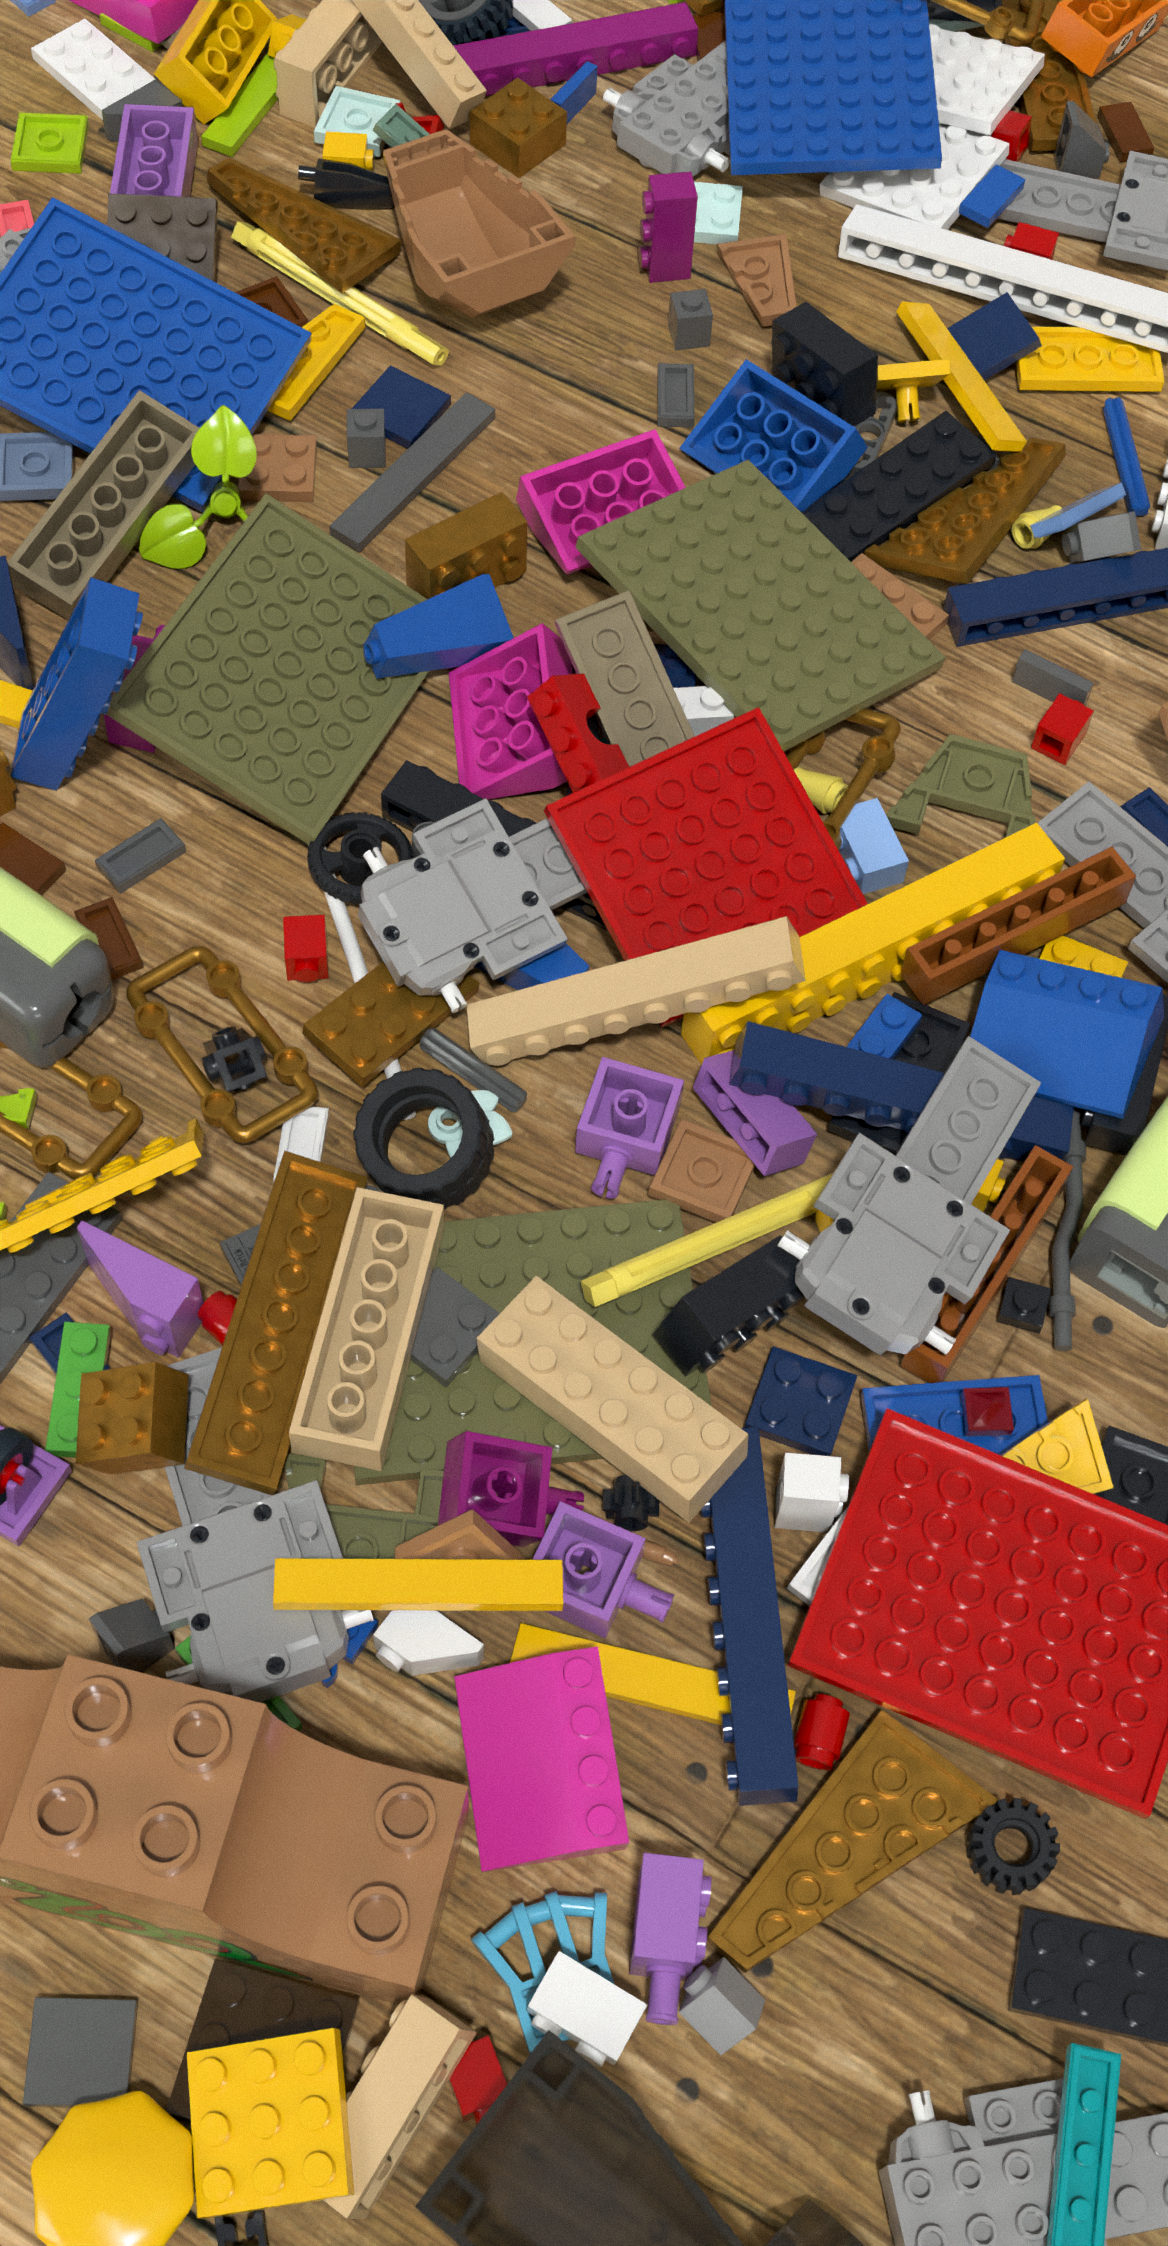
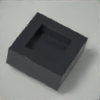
M1008 1277L997 1322L1040 1334L1051 1288Z

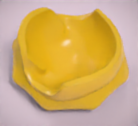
M132 2091L103 2100L74 2105L50 2140L35 2157L30 2169L34 2194V2232L38 2239L46 2246H165L189 2213L194 2202L192 2136L181 2123L143 2091Z

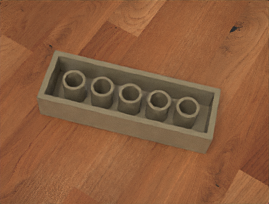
M139 390L7 562L13 585L69 620L90 577L108 582L141 538L143 529L151 516L165 506L195 466L191 454V446L194 435L199 427Z

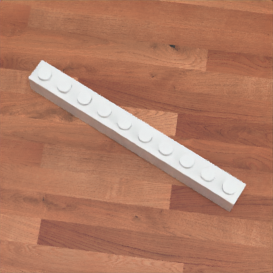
M856 204L842 226L838 253L840 258L988 301H993L1008 292L1017 307L1022 311L1168 353V293L858 204Z

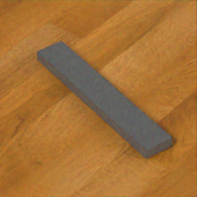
M466 392L329 526L330 535L358 552L364 549L495 419V408Z

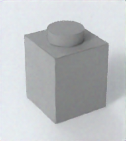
M724 1957L708 1969L704 1965L700 1966L688 1977L683 1986L686 1993L679 2013L720 2055L757 2029L765 1999Z

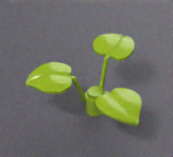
M225 405L220 406L198 429L191 446L193 461L201 472L211 477L222 475V482H219L212 490L210 505L205 508L202 515L195 521L189 508L183 504L166 505L156 511L146 523L141 534L139 551L144 559L174 569L190 567L202 558L205 551L206 538L198 527L203 525L211 514L215 513L222 518H230L237 514L243 522L247 519L248 515L245 509L240 506V491L235 484L229 482V475L241 478L251 473L256 463V445L243 420Z

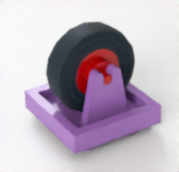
M1 1425L0 1536L19 1547L72 1472L70 1464L33 1444V1441L25 1434L14 1428H5Z

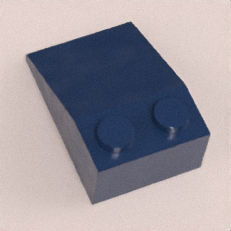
M1 556L0 668L17 686L33 690V678L15 591L6 556Z

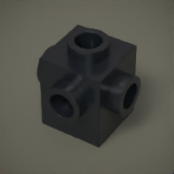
M235 1026L220 1029L212 1034V1040L203 1043L207 1056L202 1057L201 1061L206 1075L210 1081L216 1080L227 1092L246 1089L255 1084L256 1080L267 1076L262 1061L266 1060L263 1046L257 1036L252 1037L243 1028L236 1029ZM236 1053L231 1061H225L224 1057Z

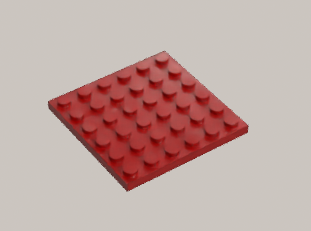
M759 707L548 804L544 809L545 815L625 961L786 916L799 937H802L868 905ZM684 1014L669 1017L668 1020L659 1023L662 1028L682 1018Z

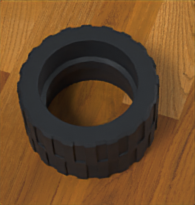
M412 1068V1070L404 1072L402 1070L394 1073L392 1077L379 1082L376 1085L377 1087L371 1093H368L363 1100L364 1103L357 1112L355 1118L356 1127L353 1130L357 1157L372 1180L384 1193L442 1204L444 1209L454 1204L458 1205L465 1201V1198L471 1193L474 1194L490 1171L491 1160L494 1159L493 1141L495 1139L493 1130L489 1125V1119L468 1087H464L461 1081L453 1075L449 1076L444 1074L443 1071L433 1068L432 1070ZM431 1106L453 1110L462 1122L463 1133L457 1151L446 1164L432 1172L419 1175L401 1173L392 1166L388 1159L389 1140L395 1127L404 1117L413 1111Z

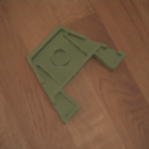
M950 734L926 763L923 772L915 782L910 783L905 789L902 798L895 806L892 805L888 810L886 816L892 828L919 835L926 808L930 802L1008 823L1009 826L1006 837L1035 824V816L1032 815L1031 807L1032 791L1027 754Z
M287 1454L284 1466L288 1488L292 1489L317 1480L322 1494L326 1460L305 1455ZM421 1468L416 1507L413 1514L325 1504L343 1559H395L396 1546L437 1527L444 1471Z

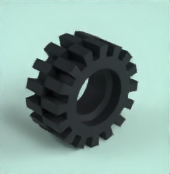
M1013 1798L1010 1803H1006V1799L998 1800L994 1806L991 1807L989 1805L983 1810L968 1833L967 1841H969V1846L966 1849L967 1858H972L973 1864L970 1867L974 1874L977 1872L981 1873L983 1876L981 1882L988 1887L990 1883L997 1886L995 1892L1004 1894L1006 1890H1011L1012 1895H1020L1024 1890L1030 1892L1049 1876L1058 1861L1056 1856L1060 1852V1843L1055 1842L1056 1837L1059 1835L1056 1826L1050 1828L1048 1825L1051 1819L1046 1812L1042 1816L1036 1812L1038 1805L1032 1802L1025 1806L1022 1805V1799ZM1016 1829L1028 1838L1031 1854L1026 1862L1014 1865L1005 1862L999 1857L995 1849V1838L1000 1831Z

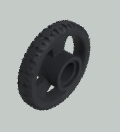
M354 812L344 813V815L340 814L337 817H333L332 820L329 819L315 841H310L307 853L308 868L315 883L324 892H328V895L333 896L335 899L340 898V901H345L346 903L362 904V884L369 876L374 874L363 855L368 850L372 852V849L375 847H379L381 852L382 845L380 840L385 838L395 848L399 862L413 859L411 844L404 832L396 824H392L390 820L388 821L384 817L381 818V816L372 813L369 815L367 812H357V814ZM350 831L343 837L339 852H330L323 849L333 837ZM336 871H339L341 877L347 883H344L336 879L334 876H332V874Z

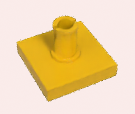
M949 359L878 365L877 391L896 390L897 422L905 423L906 420L908 422L921 420L917 388L933 387L950 375Z

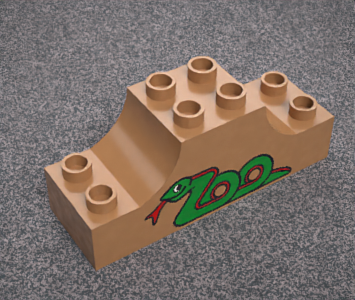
M67 1654L63 1666L54 1669L26 1670L0 1667V1901L398 2005L402 2001L408 2000L411 1994L421 1996L469 1816L467 1785L356 1757L314 1740L291 1728L273 1715L264 1703L70 1654Z

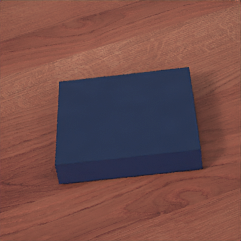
M1008 292L947 328L983 380L988 379L1042 346L1038 335Z
M390 365L352 409H384L385 437L408 449L451 405V395Z

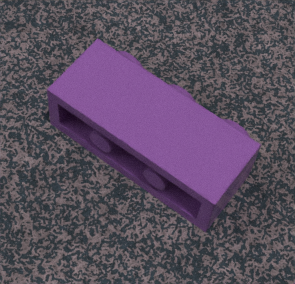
M734 1050L704 1058L693 1089L760 1172L766 1176L804 1164L817 1133L793 1105L783 1101L782 1098L767 1094L753 1095L744 1092L740 1087L729 1085Z

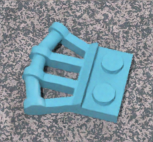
M556 1891L545 1894L543 1901L525 1907L522 1902L511 1906L512 1911L485 1934L479 1931L470 1939L480 1955L489 1963L508 1987L529 2054L571 2040L562 2033H560L557 2040L545 2035L531 2025L534 2016L526 2012L531 1999L546 1974L531 1926L551 1920L561 1952L614 1984L605 1957L607 1893L594 1892V1897L558 1895ZM565 1916L592 1917L591 1959L579 1962ZM517 1932L520 1935L533 1979L525 1982L518 1978L497 1951Z

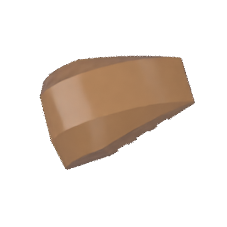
M447 129L383 150L391 194L416 284L429 297L467 316L474 318L538 295L546 289L576 245L575 235L539 193L534 190L531 192L524 190L519 179L513 175L509 177L504 176L498 171L496 163L490 159L483 161L477 157L476 149Z

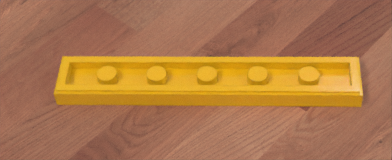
M901 301L896 312L930 361L949 359L950 375L943 380L990 448L994 451L1021 452L1027 440L931 305Z
M275 1558L273 1610L562 1611L563 1566L562 1560Z
M520 1623L510 1663L551 1653L598 1646L606 1697L722 1725L721 1714L730 1713L728 1696L719 1697L716 1671ZM788 1689L791 1714L796 1691Z

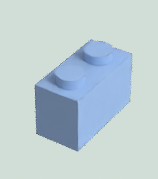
M878 798L857 803L840 828L842 844L839 852L862 894L903 883L909 860Z

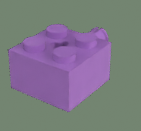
M602 1057L577 1127L575 1153L601 1160L595 1181L591 1186L594 1193L602 1197L608 1182L606 1198H616L619 1194V1188L626 1167L651 1175L656 1174L664 1157L681 1106L684 1080Z
M559 1502L532 1559L562 1560L563 1610L544 1612L606 1638L619 1608L623 1609L625 1606H628L663 1623L675 1595L637 1580V1574L635 1573L643 1557L646 1538L563 1502ZM583 1566L590 1568V1572L586 1571L584 1574L575 1572L580 1571Z
M643 1853L638 1875L629 1975L650 1977L648 2014H646L647 2022L660 2025L678 2024L677 2013L680 1982L686 1981L691 1975L693 1967L699 1968L702 1959L705 1958L707 1927L698 1926L699 1917H705L706 1907H709L711 1876L703 1875V1859Z

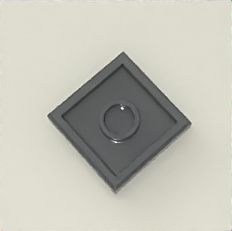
M35 1997L23 2105L25 2107L72 2108L74 2105L103 2100L130 2092L138 2002L136 2000Z

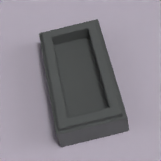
M658 363L657 427L694 428V364Z
M1026 649L1018 658L1012 679L1013 683L1051 702H1054L1060 693L1072 700L1081 702L1084 706L1087 705L1094 684Z
M160 818L95 859V864L102 875L121 894L184 854L186 848L183 841Z

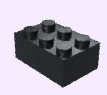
M807 302L772 320V376L853 427L876 414L878 355Z
M781 1235L682 1296L654 1332L655 1338L685 1377L698 1368H701L704 1373L711 1370L725 1358L724 1352L731 1347L736 1352L740 1351L758 1336L756 1332L765 1326L768 1331L774 1329L789 1316L787 1311L805 1298L795 1283V1267L799 1259L777 1246L781 1241Z

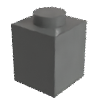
M706 289L670 293L668 327L675 351L709 347L713 313Z
M347 409L349 468H386L384 409Z

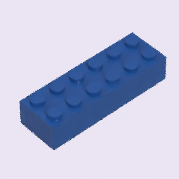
M90 577L22 711L10 774L12 778L57 791L64 777L71 778L76 758H81L85 752L88 735L92 737L95 735L100 714L106 715L111 702L112 692L118 693L121 687L124 669L131 670L135 661L137 646L131 644L132 636L135 637L142 622L143 613L137 611L140 593Z

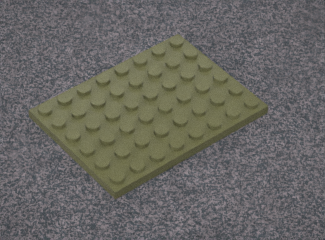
M749 460L580 535L577 539L575 548L619 594L630 591L641 617L708 688L711 687L724 699L725 706L736 717L755 708H760L783 751L942 668L946 659Z
M266 493L122 682L118 693L112 695L106 715L309 845L310 841H315L323 827L332 817L430 672L426 671L376 679L371 664H368L364 657V642L367 640L374 624L428 599Z
M654 1200L444 1221L445 1228L434 1269L436 1267L440 1268L499 1313L510 1304L535 1276H538L712 1406L707 1373L698 1368L685 1377L653 1335L681 1297L693 1290L690 1267L597 1307L585 1301L581 1286V1280L684 1237L680 1205L667 1200ZM477 1352L447 1387L413 1363L411 1359L382 1471L354 1466L357 1486L419 1479L421 1468L444 1471L447 1441L465 1431L553 1447L551 1464L605 1458L480 1362L479 1352Z

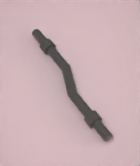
M1073 1110L1069 1153L1062 1159L1074 1167L1065 1185L1066 1208L1052 1247L1053 1296L1049 1297V1316L1054 1318V1348L1057 1351L1072 1350V1318L1076 1316L1075 1297L1071 1295L1070 1248L1084 1208L1082 1163L1086 1161V1143L1081 1140V1115L1077 1110Z

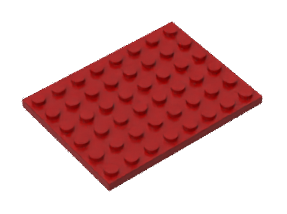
M887 1408L882 1416L787 1666L1146 1819L1151 1815L1168 1762V1525Z

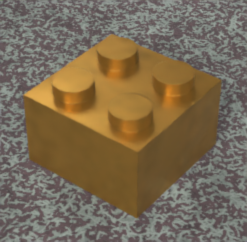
M518 77L470 111V145L517 178H521L566 145L567 111Z
M157 1362L82 1373L75 1464L110 1475L183 1465L185 1458L189 1374Z

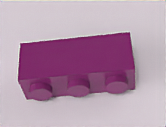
M691 171L649 175L648 191L642 192V207L644 214H646V219L640 220V233L644 246L638 248L640 268H646L649 283L691 279L698 201Z

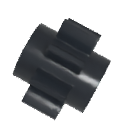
M627 1475L615 1479L614 1490H603V1511L606 1512V1519H614V1525L628 1531H640L648 1527V1516L659 1517L660 1500L641 1487L639 1481H634Z

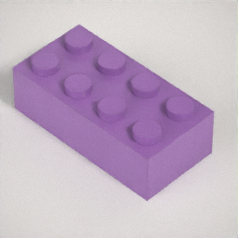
M124 104L110 189L111 194L190 197L198 145L194 107Z

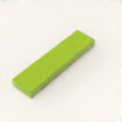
M268 53L242 84L228 109L219 114L201 136L202 146L230 157L235 155L278 99L276 96L278 85L277 73L274 69V57L268 56Z

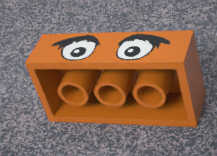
M1062 0L1057 4L1041 38L1048 42L1054 51L1061 53L1074 63L1079 71L1092 78L1159 30L1168 14V0Z

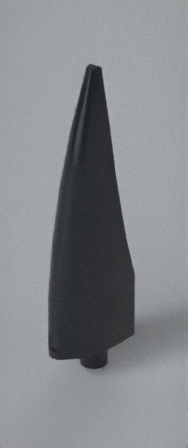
M318 158L316 167L299 165L298 180L315 182L314 199L333 208H395L387 176L371 172L352 163Z

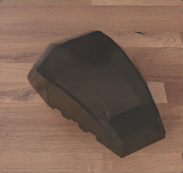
M550 2030L547 2031L415 2206L455 2246H744L708 2201V2197L702 2189L693 2181L674 2156V2152L662 2136L656 2132L644 2116V2112L635 2100Z

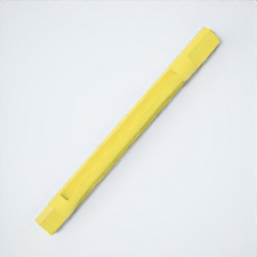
M237 221L231 238L247 247L248 251L332 304L339 305L364 316L367 326L402 348L409 349L433 365L442 366L446 361L449 349L419 331L418 327L354 287L349 288L344 293H340L274 237L260 228L256 229L248 223Z
M833 1173L581 1280L585 1301L597 1307L816 1213L817 1209L813 1205Z

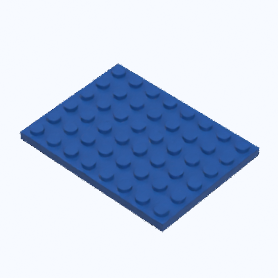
M724 0L731 175L941 169L942 151L927 0Z
M52 197L0 273V406L90 454L139 390L199 428L220 406L225 405L243 420L252 435L310 344L312 333ZM195 464L172 497L204 512L210 503L212 490L219 482H222V475L208 476L201 472Z

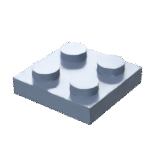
M51 432L0 434V501L56 499L74 476V445Z

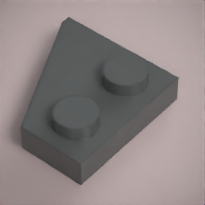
M436 1267L432 1272L411 1353L412 1362L447 1387L478 1352L476 1338L500 1313L440 1268Z

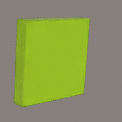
M19 113L10 161L12 171L82 174L89 130L88 116Z

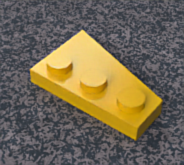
M1087 1398L1001 1454L1003 1457L1092 1494L1114 1488Z

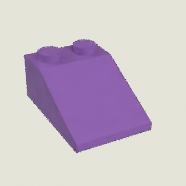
M81 1220L77 1230L88 1264L141 1339V1343L156 1354L164 1355L167 1352L179 1358L202 1323L198 1318V1311L204 1302L198 1278Z

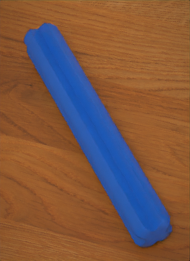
M1110 397L1105 400L1103 412L1120 479L1126 493L1125 499L1128 511H1135L1136 516L1140 515L1143 517L1148 514L1150 502L1124 401L1120 397L1114 399Z

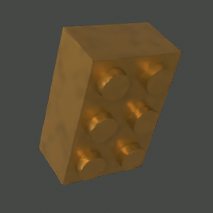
M500 492L406 538V585L426 599H430L482 574L490 575L494 588L507 581L516 580L527 571V520L507 496Z

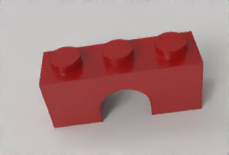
M584 673L552 675L527 696L573 793L629 767L619 745L602 743L591 733L586 720L599 711L601 707Z

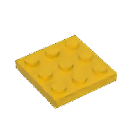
M330 2028L187 2052L197 2218L206 2219L355 2195L340 2029Z

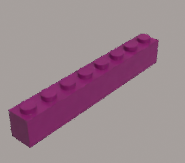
M686 2L454 45V48L487 90L485 96H491L517 77L531 87L568 81L587 61L597 65V75L662 63L674 54L680 58L696 56L698 27Z

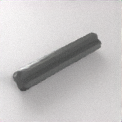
M429 1028L422 1035L420 1048L478 1089L490 1091L499 1097L498 1103L508 1110L518 1112L525 1104L527 1092L446 1035L435 1028Z

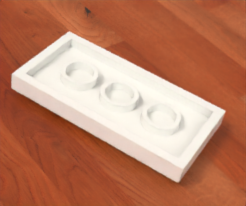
M86 19L75 23L31 48L33 60L102 120V109L155 80L153 76Z

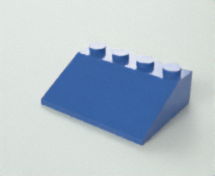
M746 359L679 449L715 474L749 460L802 513L842 481L868 447L855 427Z
M999 950L985 982L970 1037L1040 1081L1041 1084L1034 1097L1123 1119L1164 1018L1163 988Z

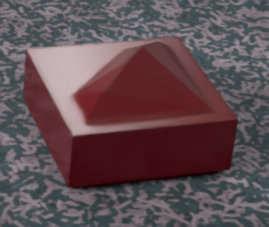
M1009 1387L963 1389L961 1395L966 1436H1002L1012 1434L1014 1427Z

